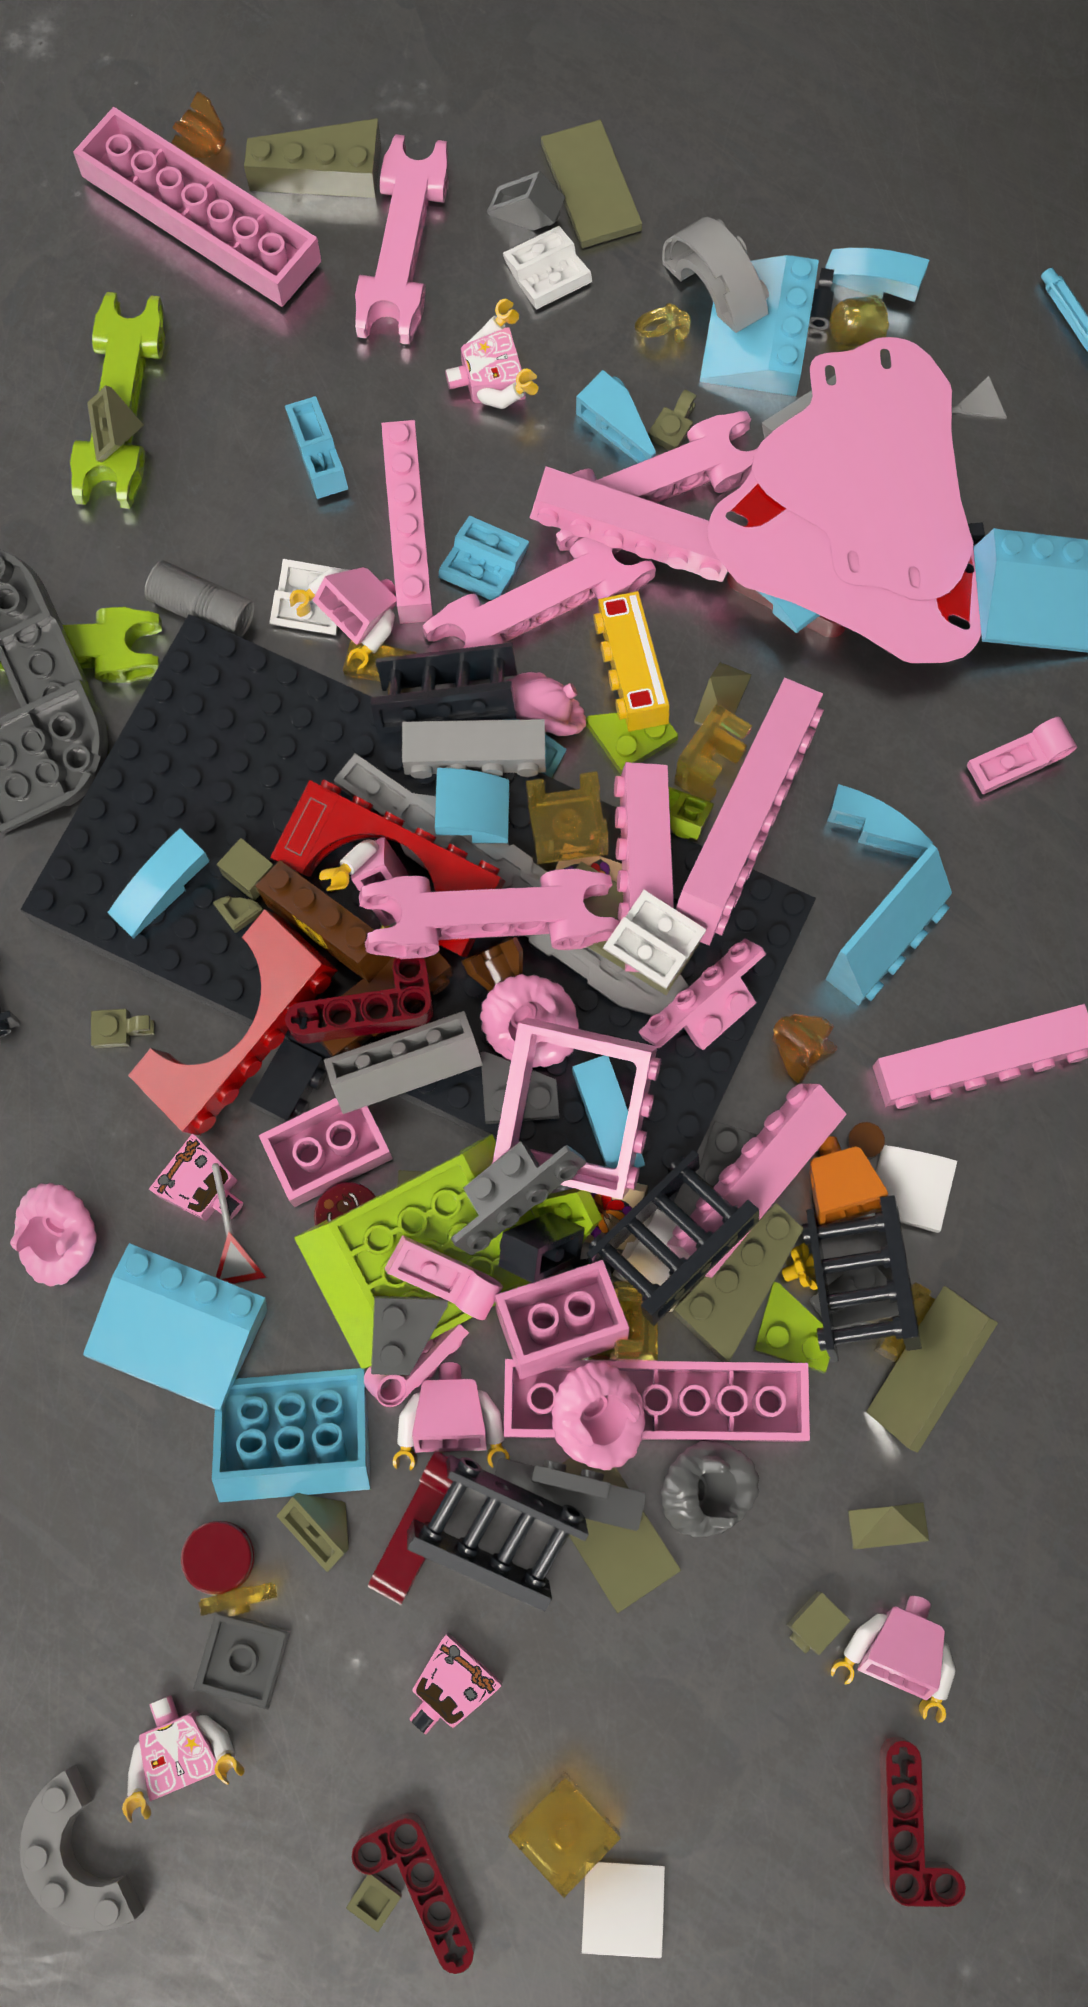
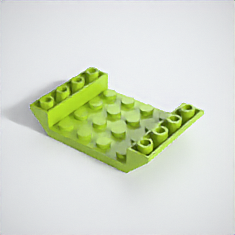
M492 1134L460 1150V1154L329 1222L325 1220L294 1237L362 1369L371 1366L374 1296L441 1298L386 1272L385 1267L402 1235L491 1276L503 1285L500 1293L531 1284V1282L499 1267L500 1241L503 1232L534 1219L535 1217L531 1209L522 1215L515 1225L506 1228L491 1240L485 1249L474 1255H470L456 1247L451 1240L455 1234L479 1216L463 1187L492 1165L496 1141ZM448 1301V1306L429 1340L473 1317L460 1310L454 1303Z

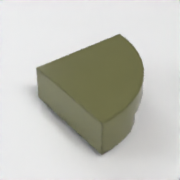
M228 896L213 902L235 933L258 918L264 911L255 901L241 897Z

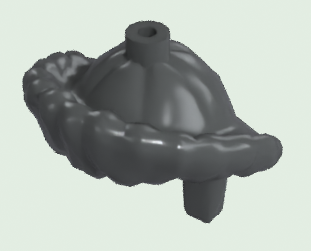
M703 1440L694 1446L688 1447L670 1465L668 1474L664 1477L661 1495L665 1517L670 1521L673 1528L678 1529L684 1535L709 1537L710 1535L724 1533L728 1528L733 1527L745 1517L746 1512L752 1508L755 1499L758 1497L759 1475L755 1470V1464L740 1450H736L724 1442Z

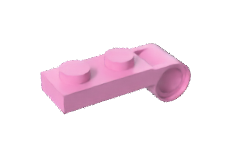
M1055 717L1039 725L1032 733L969 760L967 767L981 793L986 794L1065 758L1077 749V745L1062 718Z
M402 1235L385 1267L388 1274L454 1303L460 1310L479 1320L486 1319L495 1302V1295L499 1294L503 1288V1285L491 1276Z
M459 1324L429 1340L410 1375L371 1374L370 1366L364 1375L366 1389L383 1406L394 1407L399 1405L416 1387L418 1388L424 1381L429 1380L435 1374L440 1363L461 1346L463 1339L469 1332ZM391 1379L390 1384L386 1388L381 1389L382 1384L386 1380Z

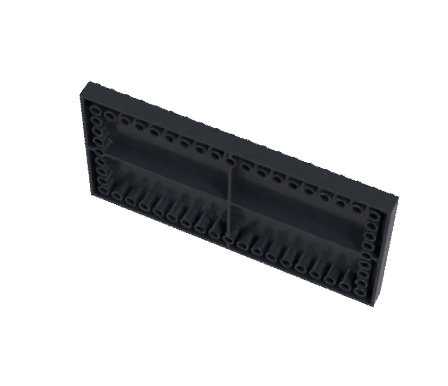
M188 614L20 910L31 922L251 1026L259 1007L261 976L254 953L242 936L255 920L235 933L214 906V901L228 896L250 899L221 874L217 863L242 838L275 866L278 861L270 857L309 780L319 785L323 779L334 784L336 776L355 753L411 793L436 796L437 774H432L431 777L423 779L405 775L402 763V731L377 734L371 709L372 696ZM539 772L537 775L530 777L520 776L517 773H503V775L499 776L509 780V828L507 843L509 846L515 845L533 858V862L546 872L556 869L565 844L622 864V860L616 859L617 839L621 838V828L615 827L617 807ZM343 790L341 791L340 796L352 801L353 798ZM181 828L206 853L209 862L184 885L186 890L133 939L108 914V911L144 864ZM670 832L673 904L676 910L683 887L703 846ZM379 838L359 839L340 846L319 863L310 877L294 870L372 929L377 930L381 928L380 920L373 910L360 906V891L351 880L350 874L348 886L339 890L327 891V888L331 885V879H319L322 870L340 867V861L356 845L364 840L370 839L375 841ZM386 839L406 868L408 876L426 877L429 879L431 892H435L428 870L406 856L400 843ZM752 869L748 880L745 881L740 898L735 908L733 907L722 936L715 933L710 946L701 942L680 975L688 986H691L707 968L713 966L724 957L733 945L741 942L743 939H747L762 947L766 953L761 960L741 976L756 1004L704 1050L694 1044L684 1027L662 1047L657 1048L655 1058L661 1059V1065L657 1080H651L648 1094L654 1095V1101L650 1116L643 1118L641 1131L647 1132L642 1152L645 1166L639 1168L637 1181L639 1184L648 1185L647 1194L669 1174V1167L678 1157H686L693 1150L696 1153L698 1152L816 900V897ZM261 895L255 900L263 910L265 909L278 915L266 905ZM291 925L338 970L331 978L329 987L324 992L318 994L314 1000L339 997L363 980L358 974ZM525 935L512 936V938L517 937L523 949V974L526 976L537 975L560 984L575 1004L576 1017L579 1022L578 1029L652 1045L639 1034L640 1029L652 1017L651 1015L618 1006L587 984L588 980L553 955L548 956L529 943V938ZM510 936L476 938L467 958L496 945ZM439 945L440 954L451 966L452 977L449 978V985L435 995L431 992L433 1016L428 1023L464 1011L479 1054L480 1052H488L503 1058L488 1043L486 1034L481 1028L482 1020L480 1019V1014L482 1012V1002L487 998L489 991L467 974L461 962L466 959L465 957ZM420 1000V1007L412 1014L421 1012L425 1007V1003ZM302 1018V1024L299 1025L301 1029L307 1028L309 1018ZM414 1028L390 1031L378 1039L372 1037L364 1044H362V1046L374 1043L376 1041L397 1035L399 1033ZM289 1030L285 1033V1039L322 1057L323 1060L332 1057L321 1042L301 1043L296 1041ZM574 1049L559 1064L532 1068L533 1071L556 1079L559 1119L522 1121L519 1142L521 1141L526 1144L529 1149L553 1155L568 1145L581 1154L587 1163L606 1167L572 1073L573 1066L604 1055ZM609 1056L627 1110L629 1111L637 1067L631 1061ZM481 1066L396 1095L485 1138L492 1134L495 1141H497L500 1123L486 1124ZM681 1186L669 1197L673 1202L675 1201Z

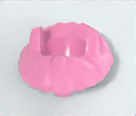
M541 672L522 673L506 680L512 682L517 719H545V732H550L557 736L578 734L586 727L585 711L579 706V702L574 699L578 693L572 683L564 686L560 682L546 677Z
M519 974L516 977H508L505 981L497 983L482 1002V1012L480 1014L482 1031L486 1034V1039L493 1046L494 1050L508 1061L512 1060L518 1023L525 1018L576 1029L579 1028L575 1004L564 991V988L558 983L537 975L526 976ZM538 1042L532 1068L559 1064L563 1062L566 1056L573 1052L574 1048Z
M41 1183L36 1188H31L27 1191V1195L22 1197L20 1206L16 1209L15 1234L10 1241L12 1248L19 1252L21 1263L25 1266L27 1273L33 1277L34 1281L44 1283L50 1287L57 1284H66L89 1262L94 1252L97 1234L94 1222L90 1217V1212L84 1207L83 1201L76 1197L72 1190H67L63 1185Z
M591 1362L569 1373L565 1381L559 1385V1391L553 1399L552 1426L555 1431L556 1442L573 1460L585 1463L588 1467L602 1470L622 1467L628 1459L636 1455L645 1427L643 1399L637 1392L635 1384L630 1381L627 1374L620 1372L618 1367L604 1362L598 1364Z

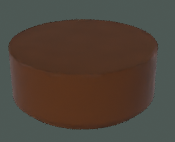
M862 1122L855 1125L847 1137L848 1148L860 1147L868 1160L876 1157L882 1151L885 1144L882 1130L870 1122Z

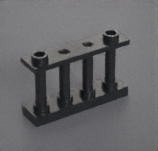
M513 643L376 659L382 691H387V695L371 697V709L377 734L401 732L402 722L478 721L516 718L517 710L512 682L504 681V677L517 676ZM490 679V683L470 685V681ZM456 683V687L435 689L436 685ZM421 687V691L401 693V689Z
M694 1150L686 1157H678L669 1167V1174L607 1234L604 1232L600 1233L588 1247L587 1257L589 1264L606 1260L643 1296V1303L641 1304L642 1314L653 1326L759 1222V1209L751 1201L747 1200L741 1207L738 1205L732 1206L696 1173L700 1168L699 1154ZM684 1183L723 1217L722 1222L724 1224L714 1233L712 1231L706 1232L669 1198ZM658 1208L697 1243L695 1246L697 1250L688 1259L685 1257L680 1259L643 1224ZM631 1234L670 1269L669 1275L671 1276L661 1286L659 1284L653 1285L616 1250Z
M895 1195L880 1197L882 1211L875 1212V1216L818 1225L814 1209L806 1210L808 1223L802 1224L804 1228L802 1232L805 1245H811L823 1322V1327L817 1328V1336L820 1350H827L831 1362L839 1361L838 1344L896 1336V1339H903L907 1351L922 1349ZM878 1230L879 1234L886 1233L887 1245L881 1246V1250L824 1259L821 1239ZM884 1265V1268L891 1267L893 1280L886 1281L887 1285L829 1294L826 1274ZM890 1300V1303H897L899 1316H893V1321L834 1329L831 1309Z
M449 1455L446 1460L447 1478L453 1480L430 1522L423 1523L413 1519L407 1530V1550L545 1612L552 1600L550 1583L546 1575L569 1535L586 1541L589 1533L584 1515L571 1505L560 1506L483 1470L477 1462L470 1458L462 1457L459 1459ZM468 1487L486 1495L487 1498L465 1537L458 1539L445 1533L444 1528ZM501 1503L521 1511L499 1553L491 1554L479 1548L478 1544ZM535 1519H538L555 1527V1530L533 1568L526 1570L513 1564L512 1560Z

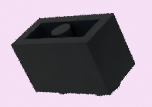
M284 1038L249 1102L255 1109L282 1123L307 1112L310 1104L307 1101L313 1088L318 1090L327 1075V1071L324 1070L326 1066L323 1058Z
M548 1212L503 1232L500 1241L499 1267L534 1284L580 1262L585 1228L552 1212Z

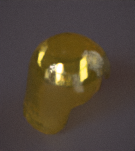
M876 295L847 298L840 301L832 311L829 322V330L833 340L841 346L850 348L859 347L874 339L886 337L889 328L887 308L882 299Z

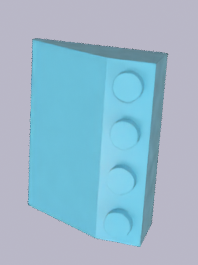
M790 255L751 260L759 280L764 282L769 292V297L766 299L768 314L735 333L717 316L713 302L700 382L796 396L802 372L819 260Z
M993 528L973 547L982 642L1088 653V540Z
M933 844L929 846L840 950L825 980L859 1006L865 998L872 1001L884 987V984L880 982L887 972L894 975L906 961V958L902 956L909 946L916 949L928 935L924 928L929 922L933 920L937 924L950 909L946 902L951 896L952 891L938 848Z
M129 1243L111 1278L83 1355L221 1412L267 1313L266 1298Z
M356 1368L236 1379L221 1412L215 1410L212 1482L219 1503L290 1497L297 1493L313 1495L371 1490L367 1395L364 1384L365 1369Z

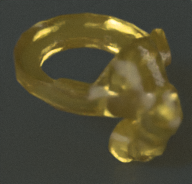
M667 303L666 307L651 310L639 317L634 328L636 333L644 338L658 337L675 329L676 343H681L690 333L691 318L689 314L682 311L676 305ZM654 320H666L665 323L658 325L653 331L644 330Z

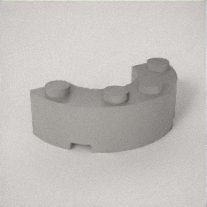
M709 217L701 218L665 241L662 251L663 265L680 281L696 273L710 292L717 316L735 333L768 314L766 299L769 297L768 289L764 282L759 280L755 268L747 255V247L743 239L739 236L734 237L722 220H715Z
M74 1765L47 1783L29 1808L20 1839L21 1868L32 1896L54 1919L81 1930L103 1931L114 1929L134 1921L144 1909L127 1874L113 1879L96 1877L85 1871L74 1856L71 1844L73 1824L80 1811L93 1801L77 1766Z

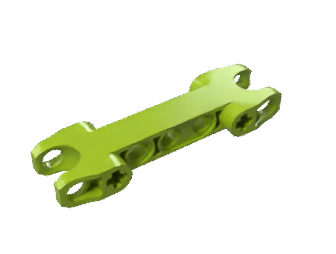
M107 292L95 315L92 334L93 350L95 354H105L99 391L105 385L112 387L136 416L146 358L161 359L163 356L166 337L164 332V310L160 296H150L141 315L135 318L121 317L117 293ZM92 434L90 441L75 440L70 466L72 472V496L76 504L86 505L89 502L92 489L98 483L113 481L117 483L116 493L117 500L120 502V508L130 509L132 507L136 494L142 484L145 467L143 446L132 445L133 436L103 462L96 461Z
M109 607L99 609L96 612V624L62 625L81 668H95V678L101 682L130 683L139 679L153 677L160 665L158 656L131 651L133 643L141 636L155 635L162 631V620L157 613L127 607ZM0 661V671H5Z

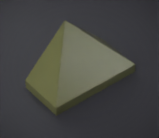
M105 385L87 402L96 461L103 462L143 427L144 424L112 387Z
M720 662L709 678L694 723L726 735L752 674Z
M297 1493L277 1514L280 1521L326 1572L349 1550L345 1502Z
M923 1502L848 1511L853 1549L929 1541Z

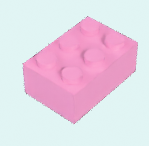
M336 1098L258 1135L281 1185L294 1207L323 1194L334 1185L345 1183L393 1159L368 1106L343 1114Z
M603 1260L540 1280L534 1284L531 1283L495 1295L496 1313L520 1380L628 1344L629 1326Z

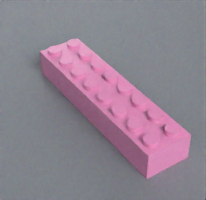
M115 107L107 113L73 151L83 178L281 307L287 303L321 263L316 236Z
M785 677L683 887L676 907L678 912L706 929V933L700 942L709 946L715 933L722 936L727 926L730 914L740 898L745 881L748 880L758 853L761 852L770 827L773 826L782 801L785 800L793 782L792 780L800 768L805 756L802 754H805L816 732L814 729L817 728L824 709L818 707L823 693Z
M505 1359L504 1438L555 1439V1431L552 1426V1408L554 1406V1396L559 1391V1385L565 1381L569 1373L574 1372L578 1367L585 1366L591 1362L596 1364L604 1362L618 1367L620 1372L627 1374L643 1399L645 1427L642 1432V1440L810 1441L808 1363L577 1360L520 1380L513 1359Z

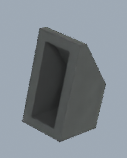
M538 171L498 186L487 213L491 217L530 230H536L545 226H551L558 220L565 196Z

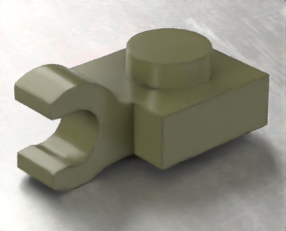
M685 389L679 397L674 411L664 407L648 432L650 440L669 451L680 447L687 438L688 431L693 427V421L687 418L696 406L694 400L697 395Z
M127 1009L91 1011V1046L95 1049L130 1046V1036L155 1035V1021L150 1020L148 1015L130 1018V1012Z

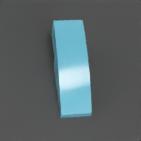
M841 248L832 249L825 268L834 270L833 284L881 300L884 293H888L915 302L930 260L891 250Z
M314 396L285 405L316 498L319 499L348 490L344 469L336 452L332 435L317 397Z
M838 784L827 821L861 830L858 843L915 858H920L929 846L933 844L914 823L897 810L868 794Z
M180 828L132 878L114 902L108 914L134 939L186 890L184 885L209 862L206 853Z
M604 1055L573 1066L572 1073L605 1166L615 1168L619 1162L628 1110L609 1056ZM636 1153L634 1167L640 1168L645 1166L642 1154Z

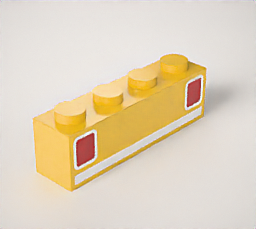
M639 592L598 599L599 613L593 614L596 633H603L604 642H601L604 662L610 661L612 670H608L611 690H618L620 699H616V709L619 720L625 719L628 732L669 724V702Z

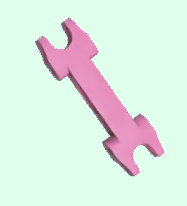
M396 134L384 155L380 175V193L392 195L376 276L360 275L355 292V327L357 337L367 338L372 324L377 319L391 317L399 322L400 343L410 345L414 333L421 322L426 287L423 283L413 282L429 201L444 203L449 184L447 174V141L438 140L435 143L433 153L428 158L413 160L406 156L405 135Z
M746 411L716 415L694 425L687 433L690 443L598 480L592 469H583L570 475L654 503H659L708 482H711L715 492L723 493L741 486L752 470L753 456L757 449L747 452L740 451L731 444V441L744 435L750 429L751 418ZM561 529L556 534V543L560 551H568L573 544L583 537L575 536L571 532Z
M583 537L573 544L570 549L574 560L483 605L476 594L463 596L449 603L442 611L430 618L423 625V632L428 642H435L449 636L457 637L465 643L463 648L503 644L596 597L601 599L636 592L655 577L656 568L651 560H645L634 565L621 564L614 558V555L622 549L611 548L602 542Z
M560 869L543 874L540 877L541 887L431 892L429 879L423 876H401L361 887L359 894L360 906L365 909H378L390 913L395 919L396 925L368 933L365 941L366 952L400 959L424 958L432 956L439 951L438 940L550 934L551 946L554 949H583L594 943L608 941L619 924V920L613 917H598L590 913L583 902L584 899L592 896L607 895L612 886L611 876L581 869Z

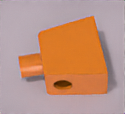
M829 1136L818 1149L820 1157L813 1158L810 1161L809 1175L818 1225L851 1220L882 1211L880 1197L888 1196V1192L862 1149L855 1146L841 1150L837 1137Z

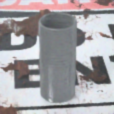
M164 560L158 562L151 570L146 581V600L179 616L187 618L188 614L193 615L241 638L251 623L254 613L252 600L222 588L215 583H211V581L205 580Z

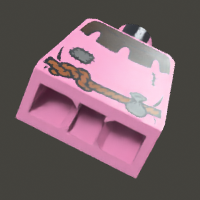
M193 1134L149 1188L159 1198L206 1221L215 1210L221 1213L212 1165L218 1163L231 1220L243 1206V1202L230 1193L237 1179Z
M447 1633L412 1690L423 1702L409 1719L424 1734H427L440 1718L450 1727L454 1728L502 1686V1681L452 1635Z

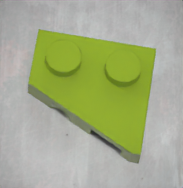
M617 713L589 715L586 717V726L620 775L622 774L625 762L641 763L676 742L679 736L670 722L665 725L628 732L625 719L619 720Z
M669 787L670 829L681 838H695L698 840L711 815L714 803Z
M576 1188L551 1193L542 1203L531 1208L536 1218L552 1212L584 1227L583 1243L602 1220L590 1192Z
M774 1282L769 1292L753 1351L790 1363H808L809 1369L822 1373L826 1372L830 1359L827 1350L821 1351L819 1347L817 1328H822L823 1324L780 1283Z

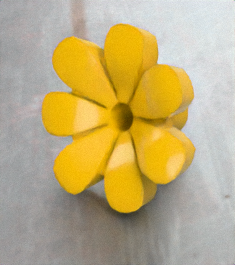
M802 1243L791 1250V1256L794 1260L793 1265L782 1268V1275L787 1282L799 1278L803 1287H810L812 1290H816L818 1288L815 1268H813V1254H809L808 1245L806 1246L805 1243Z

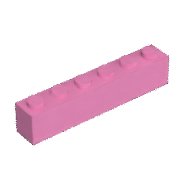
M415 420L381 423L399 621L400 624L427 622L433 617Z
M547 466L545 467L530 519L539 521L545 526H554L569 531L578 537H587L602 542L611 548H620L635 553L641 558L653 559L668 564L674 569H683L701 575L708 580L723 582L728 570L715 556L708 540V520Z
M625 762L621 776L615 777L614 796L620 797V807L616 808L615 827L621 828V838L617 839L616 859L622 860V870H619L617 875V891L623 892V903H619L618 907L619 923L623 917H626L643 890L674 908L668 765ZM625 963V971L639 972Z
M1085 1004L878 1058L873 1065V1070L885 1107L896 1104L897 1109H903L917 1104V1098L930 1095L932 1100H936L953 1094L951 1089L965 1086L966 1091H970L987 1085L986 1080L999 1077L1000 1082L1021 1076L1020 1071L1033 1068L1036 1073L1055 1067V1061L1067 1059L1068 1063H1075L1088 1058V1012Z
M798 1084L788 1092L786 1096L787 1101L783 1106L767 1117L764 1122L765 1127L757 1137L750 1139L743 1146L742 1154L736 1162L727 1166L720 1173V1181L715 1185L714 1189L732 1206L738 1205L741 1207L749 1200L759 1209L760 1220L847 1115L820 1084ZM700 1197L696 1203L697 1208L690 1217L706 1232L712 1231L714 1233L724 1224L722 1222L723 1217ZM676 1226L672 1233L673 1237L666 1245L680 1259L682 1257L688 1259L697 1250L695 1248L697 1243ZM748 1233L705 1275V1277L712 1278L715 1275V1273L729 1258V1256L734 1252V1250L748 1235Z

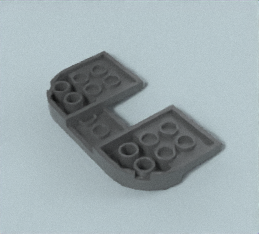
M0 549V661L21 706L0 717V834H5L64 805L70 806L83 798L107 758L108 734L102 713L42 580L24 561Z

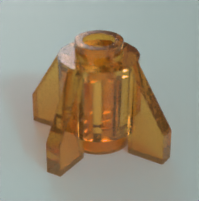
M198 91L190 105L196 112L188 109L181 120L175 122L173 129L180 133L182 137L176 134L171 144L191 157L209 158L212 154L217 156L221 152L227 139L223 137L224 127L210 99Z
M795 1014L789 1017H782L774 1026L773 1042L779 1049L788 1075L797 1083H802L810 1070L808 1066L815 1064L823 1054L835 1053L838 1048L828 1039L834 1025L824 1017Z

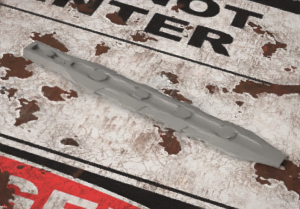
M356 753L334 779V784L352 798L355 795L373 804L374 806L371 811L383 817L387 811L405 821L402 826L403 828L415 833L418 827L436 836L434 844L447 849L450 843L468 853L466 860L476 865L483 860L499 868L500 871L497 876L506 881L502 889L541 887L540 877L547 872L536 865L532 857L515 845L509 846L507 843H472V835H436V796L411 793ZM400 844L406 856L427 870L426 866L412 850ZM550 934L525 935L529 938V943L546 955H553L586 978L588 980L587 984L620 1007L654 1016L666 1008L678 993L689 987L683 977L679 975L668 994L664 995L588 947L573 950H557L551 946Z

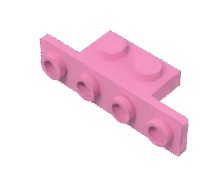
M743 939L741 942L733 945L724 957L713 966L707 968L691 986L678 993L666 1008L652 1016L647 1024L640 1029L639 1034L643 1039L660 1048L684 1027L694 1044L704 1050L756 1004L741 976L766 955L764 949L747 939Z

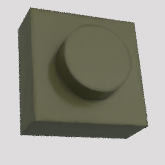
M376 1874L367 1875L346 1909L376 1932H379L402 1897V1894Z

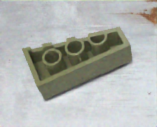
M378 118L247 138L244 169L249 191L376 198L381 150Z
M777 1203L759 1220L712 1278L704 1277L672 1312L721 1362H729L804 1229Z

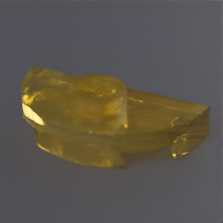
M268 1582L202 1598L198 1602L200 1614L204 1616L227 1610L228 1616L243 1614L251 1611L250 1604L277 1598L275 1584Z

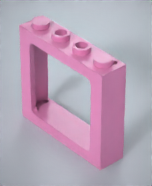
M525 1018L518 1023L492 1164L519 1143L538 1042H547L628 1060L636 1065L637 1070L618 1166L608 1168L586 1162L572 1179L561 1184L623 1199L629 1192V1189L635 1190L639 1177V1168L634 1167L636 1153L642 1154L645 1146L647 1132L641 1131L643 1118L650 1116L654 1101V1095H650L648 1092L651 1080L656 1081L661 1065V1059L655 1058L657 1046ZM530 1149L539 1165H542L553 1156V1154Z

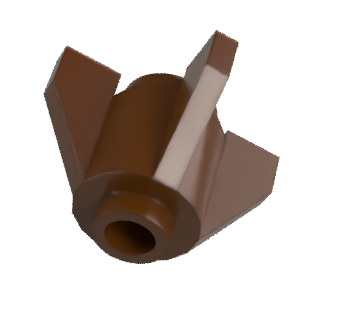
M510 936L461 962L467 974L490 992L497 983L505 981L506 978L523 974V949L517 937L512 938Z

